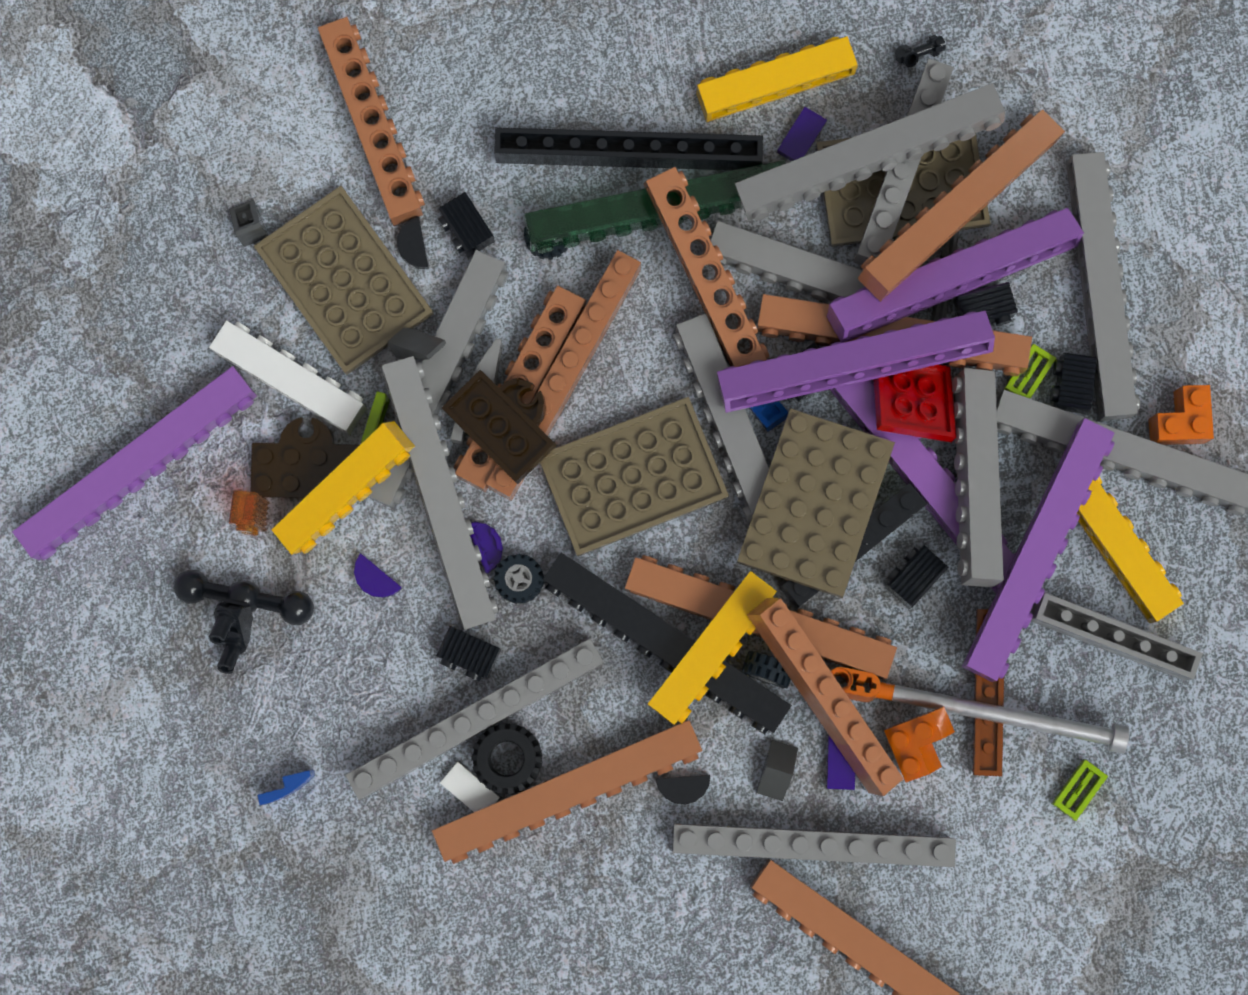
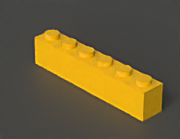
M848 36L843 38L832 37L826 40L824 44L818 46L807 45L801 48L800 52L793 54L782 53L775 57V60L769 62L758 61L753 63L750 68L741 71L740 69H733L728 71L725 76L716 79L715 77L705 78L700 84H697L696 95L706 122H710L855 75L858 64Z
M395 421L382 423L271 530L291 555L303 552V554L308 553L317 545L315 540L318 537L327 535L335 528L333 524L339 518H345L354 510L353 504L358 500L361 502L372 493L370 488L376 483L380 484L391 475L390 470L395 465L403 464L410 457L409 452L415 445Z
M1098 477L1096 481L1092 480L1088 488L1092 492L1087 503L1084 506L1080 505L1077 514L1080 515L1078 522L1149 624L1158 622L1184 604L1181 600L1182 594L1173 583H1169L1164 576L1166 572L1163 566L1158 561L1152 559L1148 553L1150 549L1147 543L1142 538L1138 539L1132 530L1134 529L1132 522L1127 516H1122L1117 509L1118 503L1110 493L1105 492L1101 486L1102 480Z
M750 571L647 705L671 724L675 725L677 721L682 724L692 712L688 706L694 699L700 701L709 690L705 684L711 677L717 679L726 666L722 663L728 655L734 657L743 644L739 640L745 632L751 635L756 629L747 614L767 598H774L773 596L777 591Z

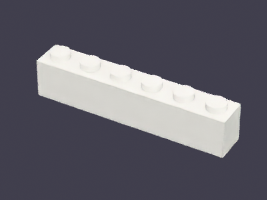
M226 320L209 346L215 354L346 434L350 435L367 409L362 403L363 398L351 390L348 394L339 389L341 385L328 376L325 380L316 375L318 371L309 364L304 363L303 366L294 362L296 357L286 350L281 349L278 352L271 348L273 343L259 335L256 339L248 334L250 329L243 324L236 322L233 325Z

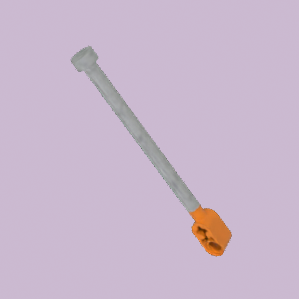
M836 667L831 671L834 677L841 676L846 680L847 686L842 689L850 700L871 702L875 698L933 710L944 706L948 713L1108 745L1109 751L1122 754L1125 753L1128 745L1129 726L1114 723L1111 728L884 683L880 682V679L873 673L845 667ZM853 679H855V680H856V683H855L856 686H855L854 690H850V688H851V686H852V684H853ZM865 682L870 683L869 687L871 690L869 693L864 692L863 685Z

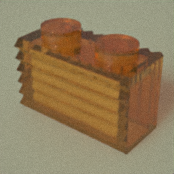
M233 490L229 523L235 526L236 531L241 532V534L258 536V531L264 532L267 530L265 528L267 525L265 521L268 520L266 516L269 514L267 512L269 507L267 505L270 502L257 492Z

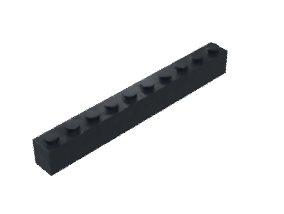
M495 127L494 155L496 163L669 169L676 167V169L760 171L763 162V135Z
M562 552L543 578V581L547 584L545 587L547 591L557 597L563 594L570 599L567 604L579 612H582L583 609L593 614L590 618L603 628L608 624L615 629L613 634L626 643L629 639L638 644L636 650L648 658L653 654L661 660L659 665L671 673L696 642ZM723 661L722 663L726 667L717 679L711 677L705 684L709 688L705 696L717 704L722 700L730 706L729 712L740 719L746 716L753 721L751 726L765 735L767 731L771 734L774 733L792 705L726 661Z

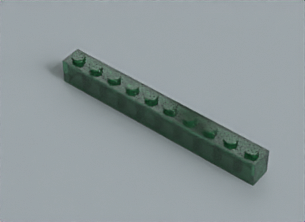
M785 160L689 179L687 180L688 186L685 188L689 196H694L700 210L697 213L700 220L710 217V214L715 213L728 215L735 212V209L743 208L735 183L786 164ZM646 188L524 213V225L531 252L538 251V253L550 252L554 249L553 247L564 245L565 248L575 247L581 241L586 240L599 242L606 239V236L615 234L617 237H623L639 229L645 232L657 229L658 225H662ZM669 192L667 194V202L670 205H679L680 197L676 192ZM686 216L680 217L678 224H682L684 220L689 218Z

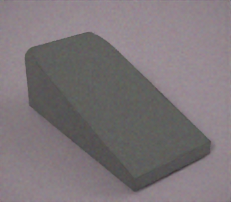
M402 328L388 341L393 354L399 359L414 356V359L429 360L446 344L445 340L411 328Z

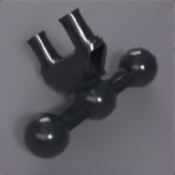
M186 570L180 573L174 583L175 595L180 601L187 604H196L204 598L224 601L218 603L215 608V623L209 635V640L214 644L223 645L224 650L217 664V669L225 674L233 673L239 655L245 652L248 647L253 621L252 612L256 611L257 608L278 612L284 621L291 625H302L308 622L314 612L312 599L302 591H292L284 595V597L261 593L256 584L248 580H240L231 586L208 582V579L202 572L197 570Z

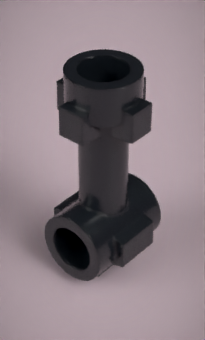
M933 35L929 37V40L926 41L927 43L912 49L906 44L901 45L895 51L896 61L907 68L913 67L918 63L919 57L929 53L935 57L940 55L939 52L945 51V41L942 36Z

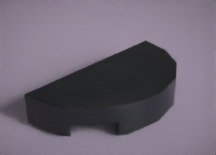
M418 216L408 220L401 227L397 236V247L402 259L409 265L417 269H429L420 218Z
M710 775L657 778L655 780L658 790L666 799L675 804L686 805L696 802L704 796L710 784Z

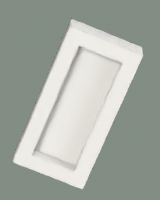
M457 762L440 782L441 785L473 812L495 804L500 798L493 790L487 789L483 783H480L477 777L460 762Z

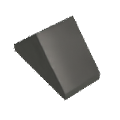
M254 199L229 209L234 233L244 247L261 241L268 236Z
M771 740L756 793L783 801L793 776L798 752L797 747Z

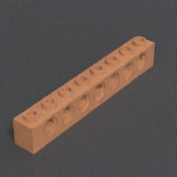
M344 17L317 27L393 226L415 217L423 216L420 207L425 205L420 190L414 192L411 183L416 181L411 167L405 168L402 161L407 156L402 143L396 144L393 135L397 134V130L392 118L387 120L384 111L388 110L384 96H377L375 88L379 86L374 71L368 72L366 67L370 60L365 47L359 49L357 41L361 40L356 24L350 25L348 17ZM345 46L352 47L347 53L340 52ZM352 70H361L358 76H349ZM360 94H370L368 99L364 101L358 100ZM370 117H379L377 123L367 124V120ZM381 140H386V141H388V144H387L386 147H384V148H377V147H376V144H377L379 141H381ZM389 164L398 165L397 169L393 172L385 171L386 166ZM398 188L407 189L403 196L398 197L394 195L395 190Z
M673 167L646 180L643 183L696 296L709 318L730 367L748 365L757 360L766 361L770 357L764 343L759 344L755 336L758 333L757 327L752 319H747L744 309L747 308L742 296L740 294L736 295L732 287L735 284L733 276L729 270H724L720 262L723 260L722 253L717 245L713 246L709 239V236L712 235L711 230L705 220L702 222L697 213L700 210L695 197H690L685 188L688 186V182L682 171L678 172L676 167ZM669 192H676L679 195V205L672 206L667 202L666 197ZM686 216L691 220L692 227L689 231H684L679 227L678 221L680 217ZM693 241H699L703 245V253L699 256L694 255L690 250V245ZM705 265H709L715 270V276L712 280H707L702 275V269ZM716 290L724 291L727 296L726 302L723 305L717 304L714 300ZM729 314L735 315L738 319V325L735 329H729L726 326L725 320ZM742 338L746 339L750 344L749 351L745 354L740 353L737 349V343Z
M558 285L554 292L551 290L548 292L543 302V305L546 306L541 315L537 314L530 326L533 329L529 338H523L518 348L520 355L516 362L513 360L510 362L505 372V375L508 376L505 382L517 378L534 384V389L522 396L523 404H530L533 401L586 306L585 299ZM559 312L564 315V319L560 323H554L550 320V316L553 313ZM544 335L552 339L548 346H540L537 340ZM529 359H536L539 361V365L534 370H528L524 367L525 362ZM469 437L466 444L469 448L464 456L461 454L454 465L456 477L486 493L488 489L486 482L497 463L488 455V459L484 464H475L473 462L474 456L479 452H486Z

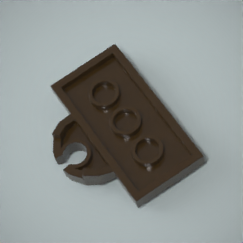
M479 370L442 409L519 484L557 446L539 428L546 413L545 398L542 392L539 391L536 393L532 403L523 404L522 396L534 389L533 383L515 378L506 381L498 387L488 376Z
M302 417L296 418L288 423L281 432L279 443H252L250 497L305 498L359 445L335 444L334 435L329 427L313 417L311 424L314 427V433L309 438H303L300 434V429L304 424V419Z

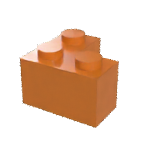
M1186 385L1178 388L1173 392L1175 413H1157L1148 419L1149 438L1151 441L1162 445L1207 443L1214 439L1210 385Z
M944 706L884 730L905 782L929 775L942 767L932 743L944 739L955 732Z

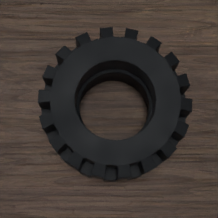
M504 723L492 726L479 736L477 743L473 747L474 751L471 756L473 771L476 773L480 783H483L487 789L493 790L496 793L512 794L522 791L533 783L542 768L543 754L540 743L534 737V734L519 725ZM503 742L515 743L521 748L524 755L521 769L512 775L498 773L491 763V754L494 748Z

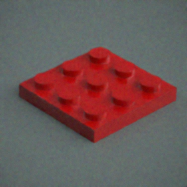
M934 365L874 379L877 430L951 443L956 439L950 367Z

